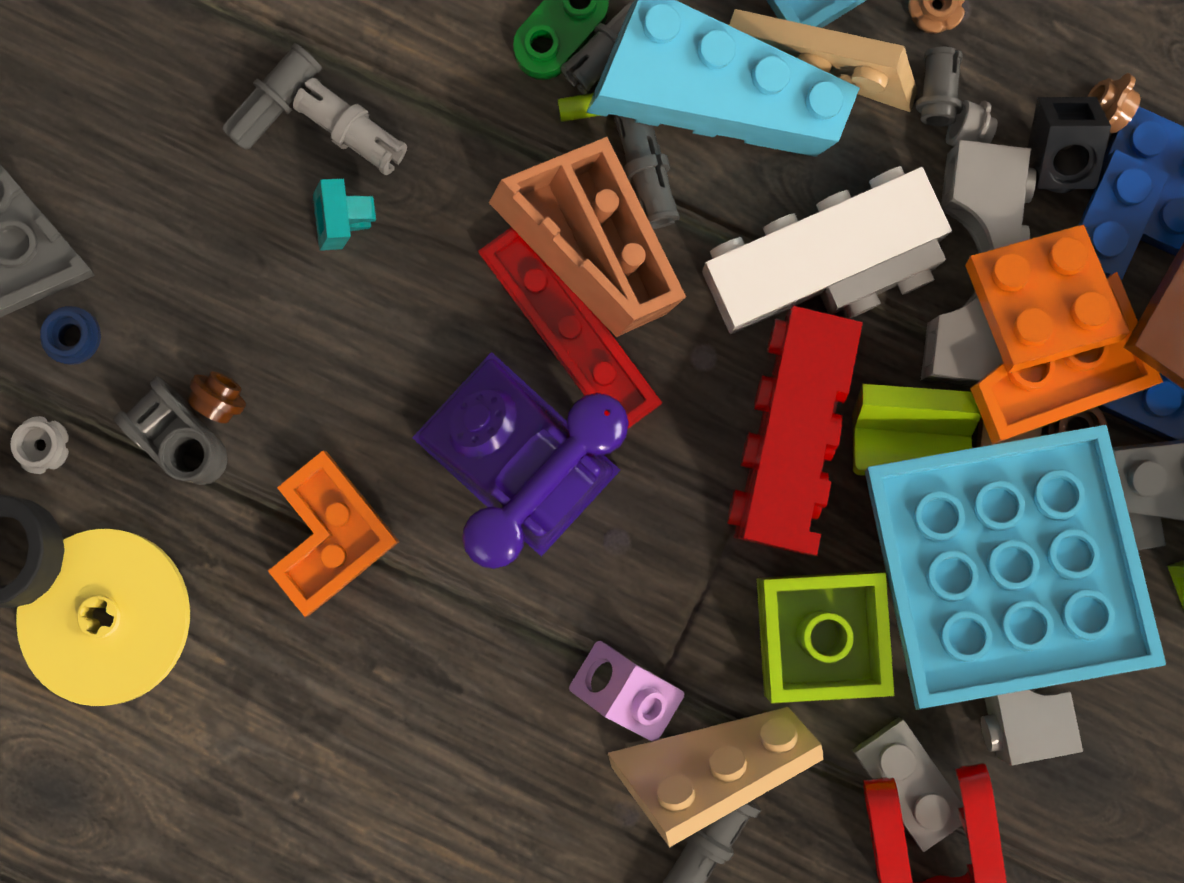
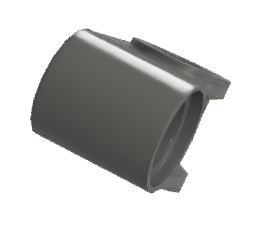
M158 376L150 382L152 389L128 412L119 411L113 417L119 428L135 444L146 451L165 473L173 479L205 485L219 479L226 469L228 457L222 442L195 415L194 410L187 401ZM200 442L204 449L203 462L199 468L189 472L184 465L185 451L193 443Z

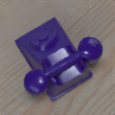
M491 352L412 438L487 506V508L479 509L469 517L463 529L462 541L465 552L473 562L482 567L496 569L508 566L516 560L523 549L524 541L542 557L621 470L605 455L612 453L621 446L627 436L629 422L626 410L620 402L609 395L600 393L585 395L576 401L569 411L568 420L566 421ZM608 411L610 415L606 416L604 412Z

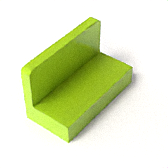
M862 384L852 413L853 471L857 475H865V470L870 466L972 449V435L981 418L972 392Z

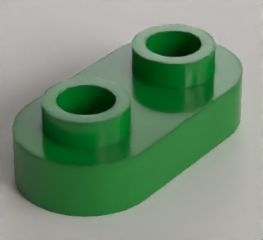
M543 0L515 34L513 48L519 68L527 76L538 80H548L562 73L560 66L574 56L595 35L594 27L599 23L605 24L609 12V0H590L589 6L580 10L573 8L569 4L570 0ZM545 37L551 40L553 45L547 52L539 53L531 47L532 43L537 38Z

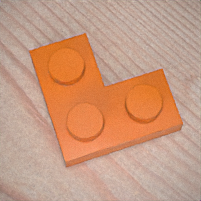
M323 450L277 487L314 534L269 569L268 572L303 616L306 617L311 615L400 541L329 453Z

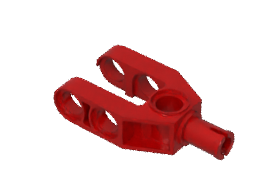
M979 763L960 766L955 769L963 800V807L958 808V812L968 840L972 864H966L967 873L963 876H935L917 883H1007L993 788L986 764ZM882 777L863 780L878 883H914L912 882L903 818L895 779Z

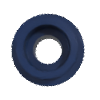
M65 306L54 310L44 320L41 327L40 340L44 351L53 360L67 365H76L87 361L95 354L100 344L101 331L97 320L89 312L78 307ZM77 326L81 332L80 340L74 346H68L65 342V333L69 328Z

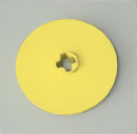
M94 529L74 534L63 540L65 552L61 572L49 591L33 603L17 607L16 626L19 645L23 657L33 674L45 687L56 695L68 701L89 706H108L128 702L144 695L157 686L178 661L186 643L190 624V605L187 589L178 568L171 558L156 544L142 536L115 529ZM106 607V612L114 616L111 626L100 627V621L92 618L95 608Z

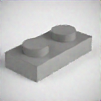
M936 238L828 286L820 294V297L828 314L833 315L845 309L848 318H852L880 305L881 302L878 297L880 293L898 286L901 294L904 295L934 281L935 279L931 271L942 264L946 258Z
M898 717L852 749V752L871 779L882 777L895 779L903 825L923 852L962 826L958 808L963 807V804L904 719Z

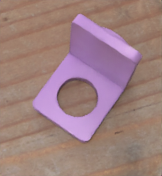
M597 641L569 686V690L601 715L650 741L659 740L684 698L682 690L636 665L602 641ZM610 662L612 665V676L609 683L603 690L593 692L591 680L594 672L601 664Z

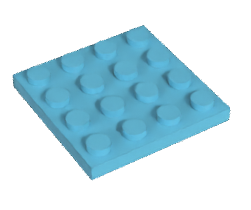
M1107 425L870 466L865 470L916 710L1166 665Z

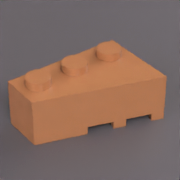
M608 137L501 179L489 204L616 337L665 316L686 298Z

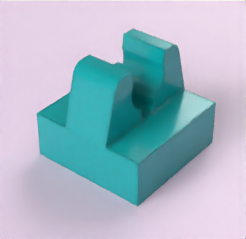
M344 178L323 179L319 181L313 193L319 251L343 249L351 237L350 231L370 229L371 222L376 221L374 197L346 196Z

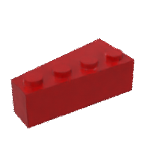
M797 306L791 307L786 313L785 320L775 318L767 348V353L776 355L771 377L761 376L754 403L755 410L763 411L758 434L748 432L740 466L750 468L745 491L735 489L727 518V524L736 526L734 538L798 554L817 556L821 534L810 532L809 529L811 519L818 520L822 508L827 506L832 481H829V473L822 472L824 461H831L839 446L843 424L842 415L837 414L836 409L838 402L845 403L849 394L863 322Z

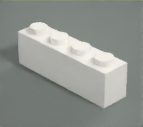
M901 166L893 168L870 180L869 183L872 189L854 197H851L848 190L838 192L816 204L819 212L798 221L795 213L789 214L766 225L763 228L766 235L748 244H744L742 237H738L710 251L712 259L705 262L702 273L729 333H735L785 311L792 306L819 296L828 286L937 238L939 243L952 232V229L923 167L907 174L904 173Z

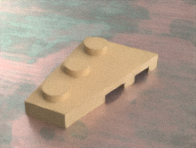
M734 10L729 26L859 87L858 95L911 112L918 90L904 46L747 11Z
M789 707L608 753L612 769L669 847L824 760L821 743Z

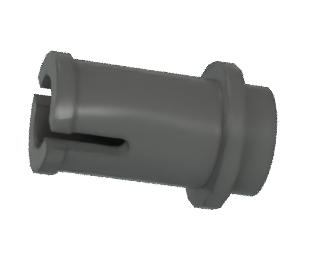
M934 47L926 50L924 55L922 98L917 100L915 107L917 112L921 113L920 120L922 123L931 126H948L956 122V115L962 112L963 103L958 99L960 65L963 59V54L960 50L955 52V48Z

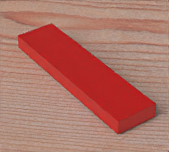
M512 227L478 251L480 257L583 396L600 393L618 400L626 410L629 422L628 429L662 405V401L607 327ZM608 411L604 412L606 416L610 415Z

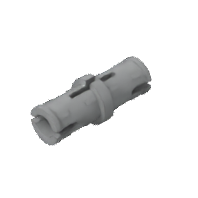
M311 78L305 82V86L311 90V93L309 94L303 88H300L294 98L293 108L331 134V139H333L332 142L341 149L351 148L377 167L384 175L393 172L395 168L390 164V161L393 160L399 165L405 156L407 145L371 121L368 111L359 104L349 105L324 87L316 78Z

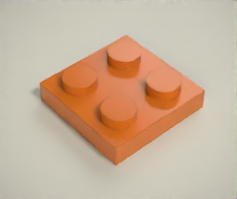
M1084 224L971 255L965 265L1007 373L1122 341L1129 333Z

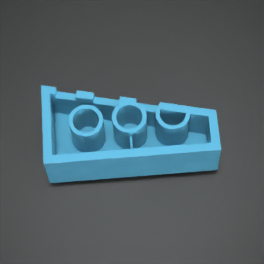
M634 0L627 12L586 113L605 117L608 114L635 119L636 123L657 127L660 124L690 129L693 130L692 133L709 137L720 135L742 139L746 144L816 157L839 142L860 88L676 0Z

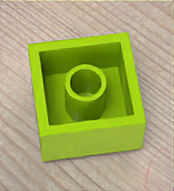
M870 571L757 578L764 696L771 703L894 696L886 573Z

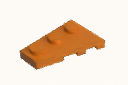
M1118 272L1108 276L1107 280L1129 330L1128 335L1122 341L1012 373H1007L1002 362L970 388L992 445L1163 382L1157 370L1124 348L1138 320Z

